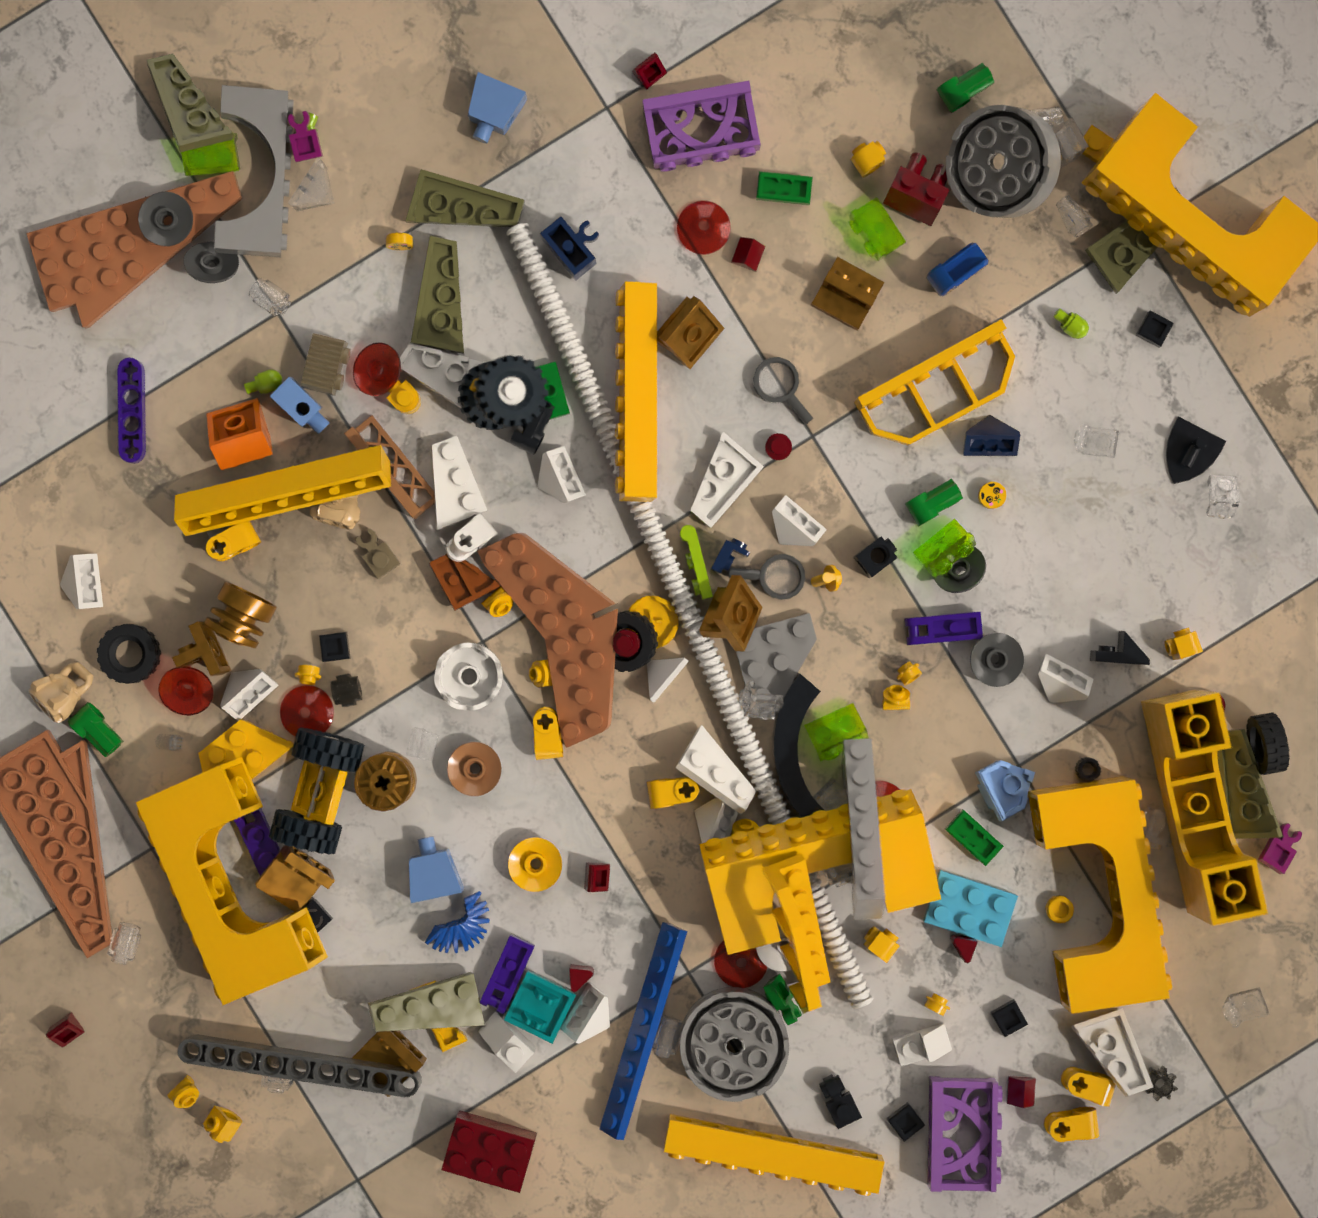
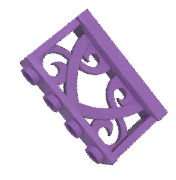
M750 81L643 99V111L654 169L667 172L676 169L677 165L687 164V167H695L703 164L704 160L713 159V162H722L728 160L729 156L740 154V157H750L760 150L761 143L752 101ZM744 99L747 119L735 116L737 100ZM714 104H720L722 109L718 113H725V116L714 114L711 111V107ZM702 107L703 112L710 119L722 122L716 133L706 143L692 138L682 130L692 121L695 108ZM681 110L685 111L687 114L686 119L676 124V121L681 120V118L676 116V113ZM659 114L667 129L661 131L656 136L652 116ZM732 123H740L748 129L749 135L745 141H733V134L738 133L741 135V132L738 128L731 127ZM669 134H672L674 137L669 140L667 148L670 145H675L678 149L672 155L664 154L659 148L661 140ZM724 139L726 145L718 146ZM688 147L694 151L685 152V148Z
M929 1076L927 1185L931 1192H942V1190L996 1192L997 1184H1001V1169L997 1167V1157H1001L1002 1145L1001 1140H997V1130L1002 1129V1115L998 1113V1102H1002L1003 1093L1002 1086H998L995 1078H941L940 1076ZM943 1088H965L961 1099L943 1093ZM975 1089H981L987 1094V1102L984 1106H979L977 1104L979 1096H976L968 1105L966 1103L968 1095ZM954 1108L958 1109L952 1121L945 1120L944 1114L946 1111H951L954 1114ZM964 1113L976 1124L981 1135L975 1144L962 1155L959 1146L953 1140L943 1137V1131L954 1128L960 1122ZM988 1113V1125L980 1115ZM986 1146H987V1156L981 1154V1153L983 1152V1150L986 1148ZM952 1147L956 1152L957 1158L954 1159L952 1153L949 1157L944 1156L945 1148ZM968 1164L977 1173V1164H985L986 1174L981 1179H972L966 1173L965 1166ZM960 1169L964 1180L942 1179V1175Z

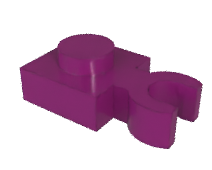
M307 111L302 112L304 121L301 124L295 122L293 114L288 115L289 124L296 130L295 134L289 135L295 162L323 157L317 129H308L310 115Z
M1289 823L1280 826L1282 837L1269 838L1258 858L1260 862L1278 874H1285L1297 853L1291 846L1302 837L1301 831H1295L1292 837H1289L1288 829L1291 826Z

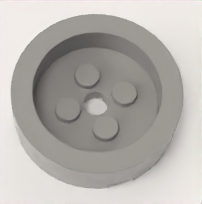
M1008 105L984 107L969 115L958 126L951 138L953 141L949 156L946 155L948 182L956 198L972 212L998 218H1014L1025 215L1039 207L1048 198L1057 182L1061 165L1058 140L1050 125L1042 117L1030 110ZM997 154L1005 157L1002 169H996L993 165V159Z
M724 987L705 994L689 1009L680 1031V1055L687 1075L701 1091L719 1100L740 1102L764 1094L779 1080L788 1061L789 1038L782 1016L765 996L743 987ZM731 1039H739L742 1042V1048L739 1052L732 1053L726 1047L727 1042Z

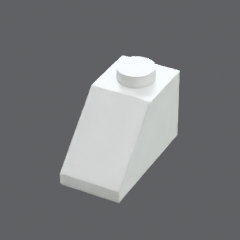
M497 1010L485 1022V1025L481 1026L478 1030L495 1055L515 1073L535 1052L536 1046L511 1023L504 1021V1017Z

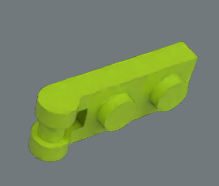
M685 525L680 531V537L684 542H687L690 553L685 554L689 570L694 569L696 579L692 580L695 596L701 595L702 600L712 598L713 595L696 529L691 525Z

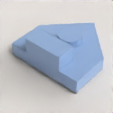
M997 760L975 772L980 782L977 786L988 808L994 810L999 821H1003L1025 809L1028 800L1027 794L1030 784L1033 782L1035 772L1011 765V763Z

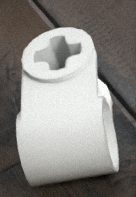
M479 513L457 531L447 543L446 554L451 560L462 562L478 549L486 546L498 533L483 515Z

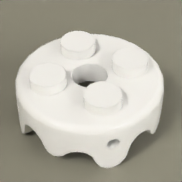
M461 643L444 652L438 659L434 678L435 686L449 706L460 710H477L487 706L499 694L503 683V669L499 659L489 648L476 643ZM468 668L473 669L477 673V680L473 684H466L462 679V673Z

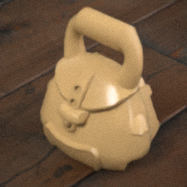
M359 495L309 506L312 519L321 523L351 530L360 520Z
M80 662L71 663L63 668L59 674L52 673L49 676L32 682L29 694L38 707L53 722L60 723L66 720L74 711L76 703L81 699V695L92 685L94 676ZM73 671L85 683L78 687L68 677L69 673Z

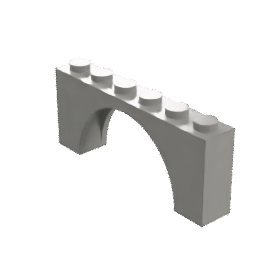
M222 85L221 118L241 123L256 132L263 139L274 159L275 179L267 198L254 211L237 219L215 221V253L281 258V250H287V234H282V224H288L289 207H283L284 196L289 197L290 180H285V170H290L291 153H286V143H290L289 135L292 134V126H287V116L293 114L294 101L288 99V91Z
M871 738L848 739L843 741L841 766L843 789H846L850 820L854 920L882 918L885 890Z

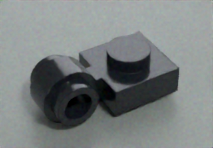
M831 1074L823 1078V1082L819 1083V1086L826 1099L832 1098V1100L825 1102L837 1129L861 1119L862 1116L850 1091L844 1094L841 1093V1091L845 1090V1087L839 1075L833 1077Z

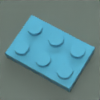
M939 870L937 881L941 900L929 902L923 921L1002 947L1018 895Z

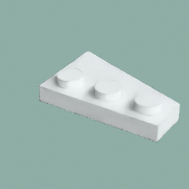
M409 343L395 366L459 408H462L457 398L460 397L458 388L459 385H462V378L469 373L471 368L485 363V361L481 362L469 359V357L457 356L442 352L441 350Z
M723 432L690 511L709 528H712L764 466Z
M454 436L431 446L436 531L472 518L479 513H485L487 508L458 437Z
M701 725L696 730L675 768L736 812L743 814L747 810L756 790Z
M1123 1008L1071 1026L1125 1097L1153 1088Z

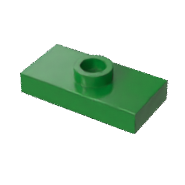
M759 171L756 200L810 205L813 177Z
M556 361L537 366L536 368L540 367L543 371L541 376L546 378L548 383L544 384L545 390H548V396H545L544 399L551 402L552 406L555 407L550 420L570 415Z
M963 809L945 828L951 836L984 866H987L1004 847Z

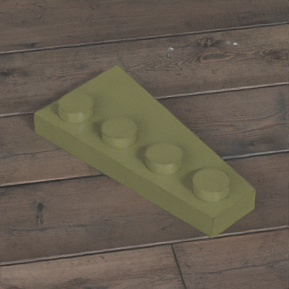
M174 54L147 60L148 69L180 152L233 139L231 130L223 124L219 114L214 108H211L200 89L196 88L191 77Z
M421 169L405 221L406 223L513 227L519 224L525 200Z
M1127 220L1085 251L1115 294H1117L1158 247L1150 242L1149 237L1144 231L1133 229Z
M430 236L410 343L464 354L457 241Z
M1245 729L1228 730L1231 748L1218 750L1217 757L1235 839L1282 837L1281 829Z
M472 972L368 1003L373 1030L376 1032L485 1025L475 977Z

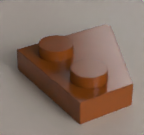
M445 554L429 563L454 611L501 587L499 582L493 580L483 573L481 569L466 560L456 562Z

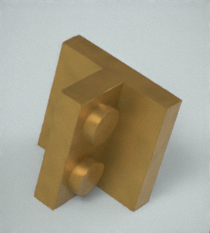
M837 256L811 306L858 331L885 282Z
M686 296L657 331V343L673 353L684 366L691 369L725 328L700 299L695 296L690 299Z
M731 575L727 587H717L699 632L703 637L726 638L735 651L745 652L763 607L741 575Z
M197 621L188 625L196 644L193 645L191 643L178 649L179 654L172 657L175 666L189 667L203 660L210 676L223 675L232 671L215 632L206 626L204 621Z

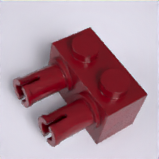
M915 152L911 154L906 168L900 166L883 204L932 226L950 190L945 187L948 180L945 169L944 173L941 174L944 165L938 164L935 166L930 180L921 176L920 174L927 163V158L922 155L917 163L916 161L920 153Z

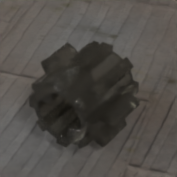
M349 673L336 676L337 680L330 682L335 705L342 704V707L357 705L356 701L363 699L358 676L351 677Z
M1161 1066L1156 1071L1150 1067L1149 1077L1153 1088L1144 1091L1147 1094L1153 1093V1098L1156 1101H1159L1162 1097L1170 1100L1171 1092L1178 1090L1173 1085L1174 1080L1177 1078L1176 1075L1173 1073L1167 1074V1068ZM1159 1079L1165 1082L1161 1088L1155 1085Z

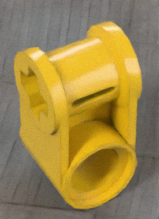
M247 521L231 525L223 532L211 537L206 544V551L211 558L224 562L256 547L261 543V540L251 522ZM218 542L226 545L223 548L224 553L222 555L214 552L217 549L216 544Z
M541 707L536 711L533 718L536 760L562 758L563 744L557 712L551 707ZM543 714H547L548 718L553 719L550 721L549 726H544L543 722H539Z
M688 776L646 782L650 809L691 802L697 798L700 788L699 784ZM684 782H688L689 786H694L695 790L691 791L690 796H686L685 792H680Z
M1072 1066L1066 1068L1061 1074L1062 1085L1072 1095L1102 1106H1110L1116 1087L1110 1076ZM1080 1079L1079 1083L1072 1084L1073 1080L1078 1081Z
M1078 1107L1072 1110L1052 1112L1044 1120L1045 1130L1058 1142L1091 1140L1099 1137L1095 1107Z

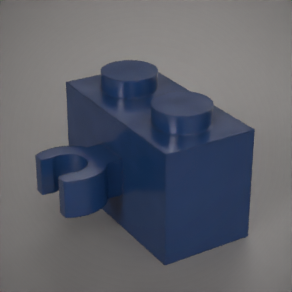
M560 216L540 233L541 239L571 276L578 280L597 264L596 258L585 246V243L595 242L599 237V233L596 231L591 236H587L584 233L585 229L590 226V222L587 220L580 225L579 232L575 234Z

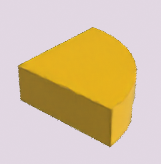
M457 1027L432 1028L442 1052L468 1040L466 1035Z

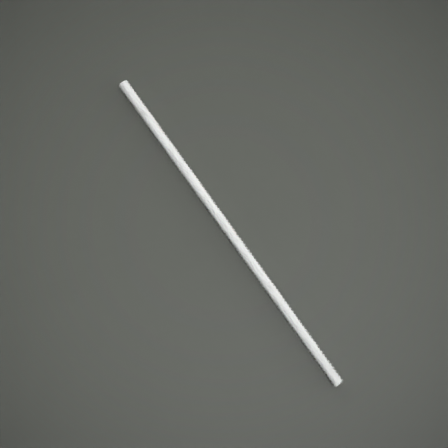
M528 223L517 224L508 229L506 234L508 237H511L510 243L515 245L513 250L518 252L517 259L522 261L520 265L525 268L523 272L525 275H528V283H532L530 288L535 290L534 297L539 299L537 301L538 306H542L541 312L546 315L544 319L549 322L547 326L549 329H552L551 335L556 337L554 342L559 344L558 351L563 353L561 357L566 360L565 366L570 369L568 371L569 375H573L571 380L577 384L575 389L580 391L578 395L579 398H583V406L586 405L587 407L585 411L590 413L589 420L594 422L592 427L597 429L596 436L601 438L599 442L604 445L602 449L604 452H607L606 458L611 461L609 463L610 467H614L613 474H617L619 477V466L615 465L616 450H619V439L615 438L616 423L614 424L613 422L615 417L610 415L611 408H607L608 402L603 399L605 395L603 392H600L601 386L596 384L598 379L593 377L594 370L589 368L591 364L586 361L588 357L582 352L584 348L579 345L580 339H576L577 332L572 330L574 325L569 323L570 316L565 314L567 310L562 307L564 303L562 300H559L560 294L555 292L557 287L552 285L553 278L548 276L550 272L549 269H545L546 263L542 262L543 256L538 254L540 249L534 245L536 240L531 238L533 234L532 231H528ZM627 501V505H631L632 508L630 512L635 514V517H633L634 521L639 523L637 528H641L642 532L640 534L645 537L644 543L649 546L647 550L652 552L650 557L656 561L654 566L659 568V571H657L658 575H662L661 581L666 584L664 588L670 593L668 597H672L673 601L671 604L676 606L675 613L680 615L678 620H682V628H685L687 631L685 635L690 638L688 642L693 644L694 648H692V651L697 653L695 658L701 662L699 667L704 669L702 673L707 676L706 682L711 685L709 689L714 691L712 696L718 700L716 705L721 707L719 711L720 714L723 713L725 716L723 720L728 723L726 727L731 730L730 736H734L735 740L733 743L738 745L736 750L742 754L740 759L745 761L743 765L749 770L747 774L752 777L750 781L755 783L754 789L759 792L757 797L763 801L761 806L766 808L764 812L769 815L768 821L775 825L793 818L789 816L790 810L785 807L787 805L786 801L783 802L782 800L783 794H779L780 787L775 785L777 782L776 778L771 776L773 771L768 769L770 765L765 762L766 756L761 753L763 749L758 747L760 742L754 738L756 733L751 731L753 727L752 724L747 722L749 718L748 716L745 717L744 713L746 711L740 706L742 702L737 700L739 695L733 691L735 686L730 684L732 680L727 677L728 671L723 668L725 664L720 661L722 657L717 655L716 651H718V648L713 646V643H715L714 639L711 640L710 637H703L699 632L704 617H700L699 612L701 610L696 608L698 603L692 599L694 594L689 592L690 585H686L687 579L682 576L684 572L679 570L678 566H680V563L675 561L677 556L671 552L673 547L668 545L670 541L665 538L666 532L661 529L663 525L658 522L660 518L654 514L656 509L651 507L653 502ZM818 872L809 873L821 938L825 940L823 945L828 947L826 951L828 954H831L830 960L835 963L833 965L834 969H838L836 974L842 978L840 983L845 985L844 992L849 994L847 998L849 1001H852L851 1007L855 1009L864 1007L871 1003L874 998L872 995H869V987L865 986L867 982L865 979H862L863 973L858 971L860 966L855 964L856 957L851 955L853 951L851 948H848L849 942L844 939L846 937L845 933H841L843 928L837 924L839 919L834 917L835 910L830 908L832 904L827 901L829 897L827 894H824L825 888L820 886L822 881L816 877Z

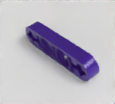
M129 357L123 359L117 369L118 451L124 461L135 464L142 461L146 454L145 369L140 361ZM131 363L138 369L137 372L132 374V381L138 382V386L125 385V381L130 383V375L125 373V369L130 368ZM129 390L137 391L139 396L138 401L132 405L127 404L125 401V394ZM129 417H136L139 421L138 428L132 432L127 431L125 421ZM125 435L139 436V440L133 439V446L139 450L138 453L133 455V458H131V455L126 454V449L131 448V440L125 439Z

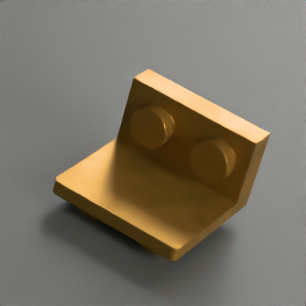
M284 845L256 881L255 885L267 895L296 912L305 907L321 885L329 889L335 882V879L329 868L300 849Z
M399 1030L377 1032L352 1057L353 1059L403 1066L407 1070L412 1069L415 1073L427 1060ZM375 1073V1080L379 1084H386L388 1082V1078L384 1073ZM408 1076L401 1079L402 1084L409 1078Z

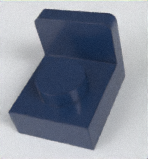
M735 538L731 542L725 540L711 570L718 574H721L723 569L728 572L735 559L731 555L732 551L747 558L750 554L749 551L745 550L747 545Z

